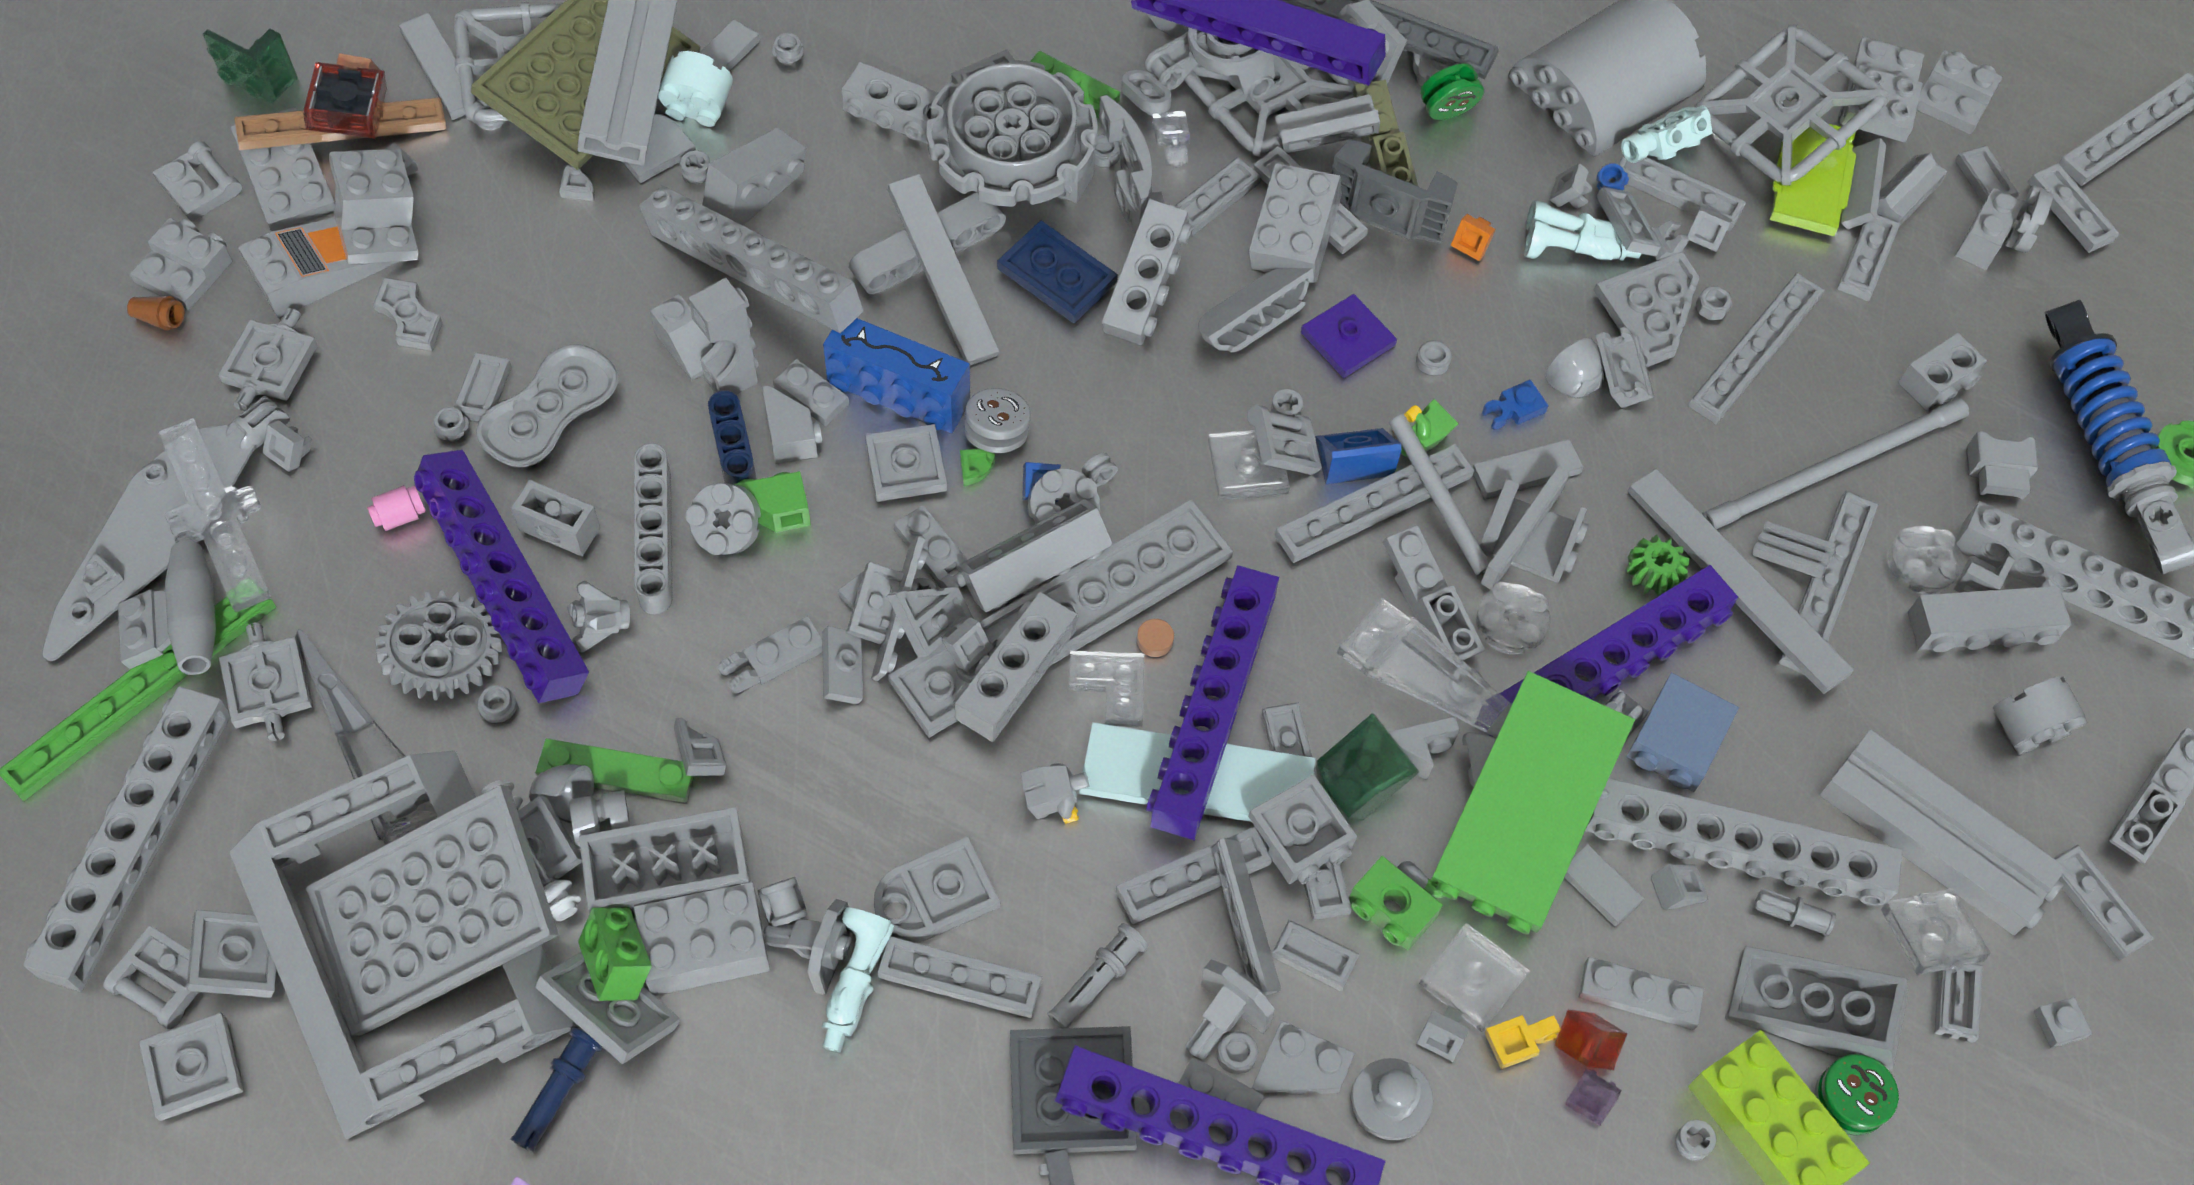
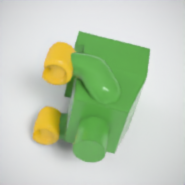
M1435 399L1423 411L1417 405H1414L1404 414L1408 422L1413 423L1415 421V424L1411 427L1426 452L1435 448L1459 424ZM1401 445V448H1402L1401 453H1402L1405 457H1408L1407 454H1406V452L1404 451L1402 445Z

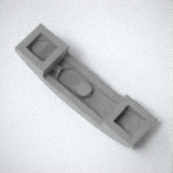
M1101 96L1099 119L1109 143L1122 141L1134 171L1130 175L1129 195L1140 220L1143 217L1151 194L1152 162L1150 152L1141 130L1128 112L1109 96Z

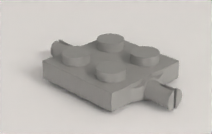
M288 308L279 324H264L249 320L218 374L222 383L242 389L233 403L237 409L241 411L242 409L243 411L247 410L256 395H267L284 401L288 400L318 346L314 337L303 335L293 330L301 317V313L296 309L292 311V308Z
M253 623L254 628L251 624L246 626L250 645L239 652L219 657L231 722L235 728L265 722L268 740L277 741L276 735L280 740L285 737L281 717L312 708L299 642L296 637L276 642L265 641L262 624Z

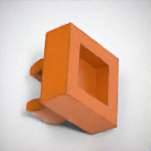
M1466 214L1461 219L1450 246L1480 261L1484 257L1496 229L1490 226L1491 222L1484 218L1478 217L1476 219Z

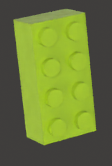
M1762 1030L1702 1071L1688 1086L1766 1185H1843L1870 1164L1868 1159Z

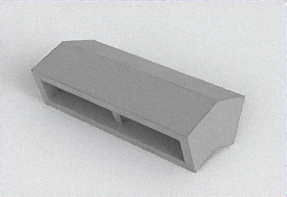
M1931 153L1914 156L1880 190L1877 215L1898 222L1901 225L1941 184L1948 171L1936 164Z

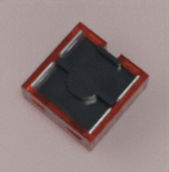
M316 62L303 109L306 130L375 138L387 91L385 71L357 67L356 71L344 69L343 65Z

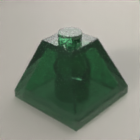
M1371 713L1316 761L1328 792L1348 818L1364 820L1420 772L1374 713Z

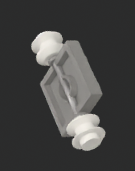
M497 780L485 786L481 793L483 794L499 785L509 786L512 792L514 784ZM539 795L520 809L518 814L553 918L556 921H563L577 911L578 908L576 906L580 902L581 897L579 895H569L568 891L572 887L570 880L558 879L582 862V858L547 797ZM513 796L518 811L523 799L520 796Z

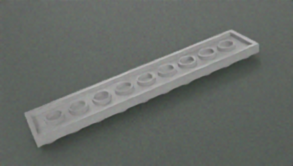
M1190 499L1106 548L1101 556L1093 560H1085L1073 567L1069 573L1059 575L980 621L993 647L986 655L990 657L997 649L996 643L1001 633L1006 628H1013L1018 621L1017 615L1026 601L1032 602L1039 592L1077 613L1076 631L1051 665L1228 561L1232 558L1233 550L1193 500ZM1030 634L1026 636L1031 640H1038L1042 638V636L1038 634ZM942 644L929 656L918 657L888 675L889 683L928 738L958 721L955 717L954 697L963 684L969 685L975 678V670L983 657L966 672L957 667L951 654ZM1010 661L1005 665L1011 668H1017L1022 664L1016 661ZM988 689L984 693L988 696H996L1001 692L996 689Z

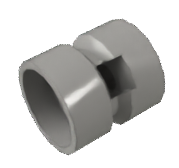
M624 790L603 793L600 800H595L591 795L569 799L571 821L577 849H580L579 836L630 827ZM599 817L607 818L599 822Z

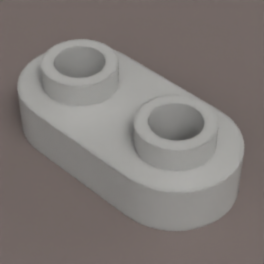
M1131 70L1123 74L1122 93L1142 111L1151 116H1159L1170 109L1171 91L1152 74L1143 70Z

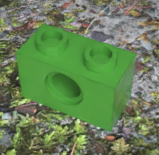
M1381 856L1353 887L1349 897L1353 911L1360 918L1366 921L1371 920L1382 929V934L1390 943L1396 946L1401 945L1407 951L1410 950L1437 919L1443 907L1438 900L1384 856ZM1390 900L1398 903L1401 911L1389 910L1384 902Z

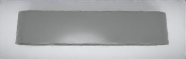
M978 193L937 212L955 254L995 234L1003 227L1006 221V216L997 205L980 202L978 200ZM905 229L862 250L849 263L850 271L870 295L881 293L923 271Z
M648 443L639 447L634 456V585L640 607L645 612L655 615L668 610L672 603L671 472L665 449L656 443ZM653 464H656V465H657V466L652 467V468H649V467H648V466L653 465ZM651 495H659L656 498H648ZM651 526H659L654 530H647ZM659 557V559L656 561H647L650 558ZM652 589H660L655 594H647Z

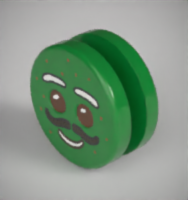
M1456 64L1438 71L1428 78L1420 89V97L1426 105V110L1429 116L1435 120H1445L1464 114L1472 109L1484 95V87L1478 79L1475 68L1469 64Z
M1861 1054L1846 1055L1833 1062L1819 1077L1815 1090V1096L1845 1133L1852 1135H1864L1877 1130L1894 1115L1899 1102L1897 1083L1891 1072L1878 1060Z

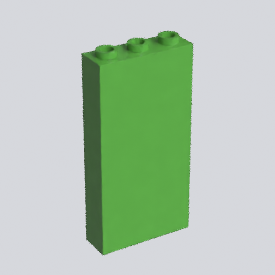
M1528 671L1430 882L1437 884L1435 891L1453 900H1457L1458 896L1472 902L1471 908L1485 916L1493 917L1494 913L1508 919L1507 925L1516 931L1529 934L1531 930L1537 933L1542 928L1635 719Z

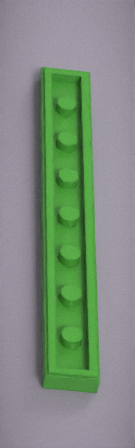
M251 579L247 580L215 605L216 635L212 657L244 633L247 625L251 624L253 626V623H257L276 608L274 602ZM170 644L163 650V655L130 669L0 768V776L23 801L27 800L187 677L189 674L181 672L178 668L172 645Z

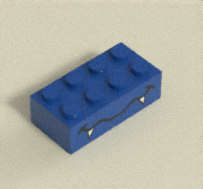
M858 318L841 333L832 329L823 343L827 381L838 390L858 395L870 404H880L890 408L902 417H912L924 422L926 425L935 424L936 430L942 429L951 434L954 432L970 399V363Z

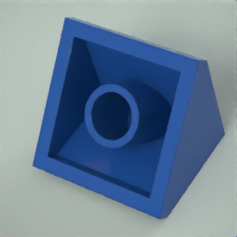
M1383 428L1315 436L1326 484L1389 476L1395 473L1402 451L1401 443Z

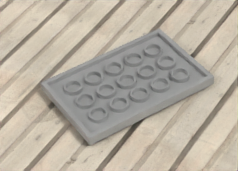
M499 785L306 887L351 1036H362L559 936L510 787Z

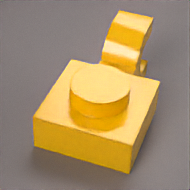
M1521 1015L1486 1028L1485 1035L1500 1068L1503 1069L1538 1056L1540 1051L1537 1044L1556 1039V1033L1560 1032L1561 1029L1554 1015L1531 1025H1527L1524 1016Z

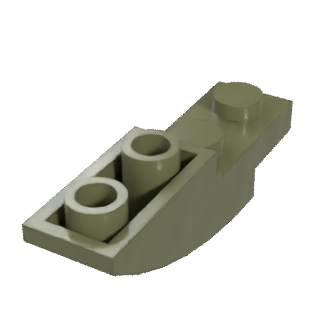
M1386 80L1371 82L1369 86L1361 83L1355 84L1352 90L1354 98L1371 95L1374 110H1378L1380 119L1379 133L1361 137L1362 142L1372 145L1369 157L1370 167L1418 186L1404 132L1399 131Z

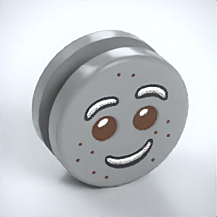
M991 388L977 392L966 404L964 432L967 439L977 448L991 453H1006L1019 448L1028 437L1031 415L1029 405L1020 395L1010 390Z

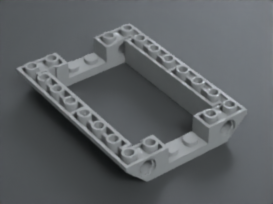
M455 751L412 754L256 823L229 851L346 1139L425 1102L422 1093L490 1060L498 1058L503 1064L571 1031L573 1027L578 1028V1025L535 988L539 977L552 969L544 948L540 945L502 964L517 999L367 1071L365 1070L295 897L281 868L296 861L300 864L322 854L317 843L387 811H391L395 818L399 819L419 810V805L430 801L438 818L476 798Z

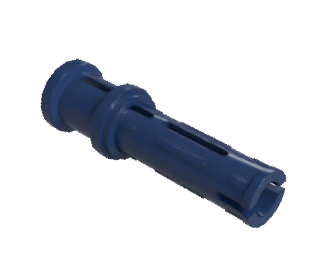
M573 1027L570 1031L571 1039L560 1057L552 1060V1066L550 1067L553 1071L517 1131L510 1138L511 1141L516 1144L519 1143L522 1148L532 1153L535 1151L536 1145L572 1086L583 1082L586 1077L583 1072L595 1052H600L603 1049L590 1035Z

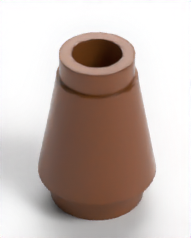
M172 296L132 297L127 305V312L130 317L163 330L179 327L185 315L183 304Z

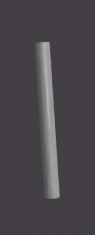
M1401 414L1389 421L1392 430L1474 573L1479 575L1485 572L1490 562L1406 416Z

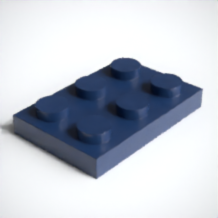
M1042 220L997 260L998 270L1072 323L1078 321L1118 280L1116 272Z

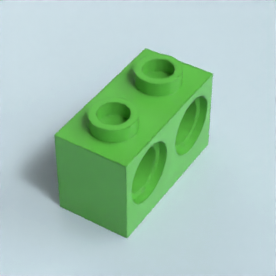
M592 908L578 944L598 1000H637L652 965L630 908Z

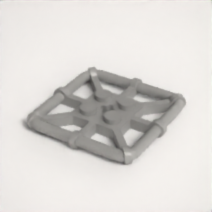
M520 2V6L462 9L455 15L454 33L457 51L455 70L460 77L462 104L467 119L474 123L509 121L482 100L476 102L475 95L471 93V85L474 83L473 75L484 74L532 31L530 18L548 17L563 3L528 5V2ZM522 19L524 35L500 36L478 21ZM468 32L495 48L498 58L473 60L470 56Z
M1788 25V29L1776 34L1746 61L1741 60L1735 65V70L1695 104L1694 108L1702 105L1709 110L1713 133L1731 147V152L1736 156H1743L1769 178L1782 182V186L1791 185V182L1803 177L1835 149L1840 150L1845 146L1846 140L1888 103V92L1879 83L1850 63L1849 57L1843 52H1835L1810 32L1797 28V25ZM1797 41L1826 61L1812 75H1809L1796 65ZM1787 43L1786 65L1771 78L1766 77L1756 69ZM1841 72L1863 90L1832 92L1822 83L1834 73ZM1743 79H1749L1759 87L1744 99L1719 100ZM1785 99L1788 101L1797 99L1796 104L1791 107H1785L1783 101ZM1868 104L1838 130L1820 118L1834 106ZM1747 112L1757 122L1738 136L1713 115ZM1807 128H1813L1827 139L1792 168L1793 140ZM1768 129L1783 140L1782 169L1751 146V143Z
M1274 55V79H1276L1274 88L1266 98L1260 101L1251 100L1233 79L1210 72L1200 64L1195 66L1184 79L1187 85L1209 108V114L1214 119H1219L1243 147L1253 152L1252 155L1254 156L1271 152L1277 146L1281 147L1279 133L1263 140L1269 115L1284 107L1289 112L1305 109L1298 100L1309 94L1341 100L1354 98L1352 90L1355 85L1352 80L1331 73L1328 74L1337 84L1312 80L1304 71L1309 66ZM1198 76L1227 80L1234 86L1236 91L1217 99ZM1244 101H1247L1259 114L1255 139L1228 111L1229 109Z

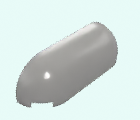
M1277 268L1262 275L1205 313L1198 323L1200 334L1209 345L1218 350L1230 352L1242 350L1304 307L1306 302L1303 299L1307 293L1309 282H1314L1313 268Z

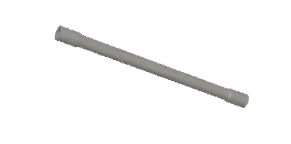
M1957 398L1933 409L1926 415L1734 501H1727L1703 512L1702 515L1715 529H1719L1738 520L1745 514L1936 428H1943L1961 420L1969 414L1968 405L1963 399Z

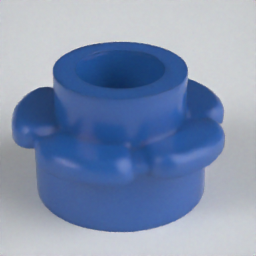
M1614 163L1607 164L1597 173V188L1600 190L1601 187L1623 191L1624 186L1629 182V176L1620 165ZM1614 178L1615 182L1611 183L1609 180Z

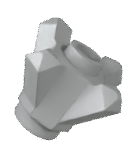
M587 581L580 582L577 585V592L581 595L580 601L575 600L567 607V610L572 617L573 626L580 629V634L575 636L572 642L577 651L584 653L612 633H618L620 629H628L630 609L627 600L610 597Z

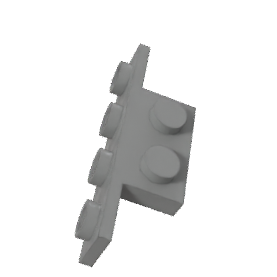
M918 535L910 542L902 572L872 562H868L865 566L846 633L880 644L871 676L872 680L879 681L887 673L891 674L896 665L898 652L893 651L897 638L901 639L905 631L887 595L893 592L917 591L918 584L914 583L913 580L916 570L920 571L927 557V550L923 549L925 537Z

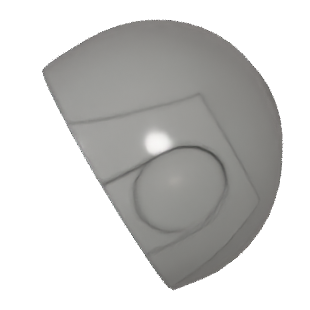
M1584 338L1578 340L1560 352L1546 371L1545 377L1547 382L1560 393L1575 398L1587 396L1598 390L1605 380V370L1599 347L1593 339Z
M576 764L552 767L535 778L530 787L529 799L532 801L539 795L547 797L559 819L572 823L569 799L593 796L594 779L592 771L585 765Z

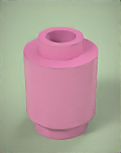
M404 485L371 498L374 505L367 507L375 527L383 525L385 531L419 519L418 515L426 512L415 485L406 488Z

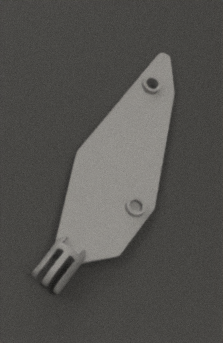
M263 396L228 425L191 429L132 477L55 607L42 650V655L46 660L54 661L60 658L118 610L119 603L132 598L168 568L170 551L174 544L181 541L199 543L203 539L251 454L265 442L267 425L278 420L285 425L290 422V417L267 396ZM98 552L121 575L123 581L92 603L83 591L82 582L87 569L85 567L86 563Z

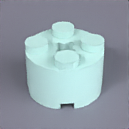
M681 51L677 57L674 58L672 56L661 81L658 94L659 100L666 107V114L674 120L681 121L688 117L696 119L706 127H713L721 116L733 83L732 75L724 66L721 70L712 65L714 59L698 52Z

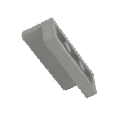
M1371 95L1359 96L1276 116L1281 147L1286 153L1379 133L1380 129L1378 110H1374Z

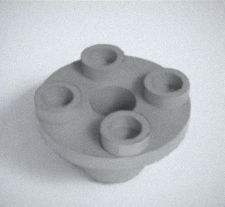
M1386 1058L1372 1062L1360 1072L1353 1085L1351 1100L1357 1122L1361 1128L1377 1137L1387 1140H1402L1413 1137L1425 1126L1431 1115L1433 1093L1430 1084L1418 1068L1406 1061Z

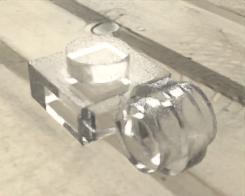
M1185 111L1153 114L1152 125L1157 146H1165L1166 165H1172L1173 168H1181L1182 164H1187L1186 144H1189L1190 131Z

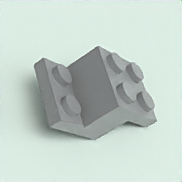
M400 149L330 152L329 163L336 185L334 216L347 264L418 260V247L411 227L414 196Z

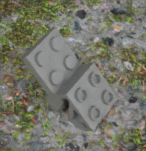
M1862 37L1858 45L1854 66L1879 83L1888 92V103L1864 124L1860 130L1906 143L1913 129L1923 83L1918 82L1924 54ZM1849 81L1847 91L1863 90L1853 81ZM1868 104L1841 106L1839 113L1841 118L1840 124L1844 125Z

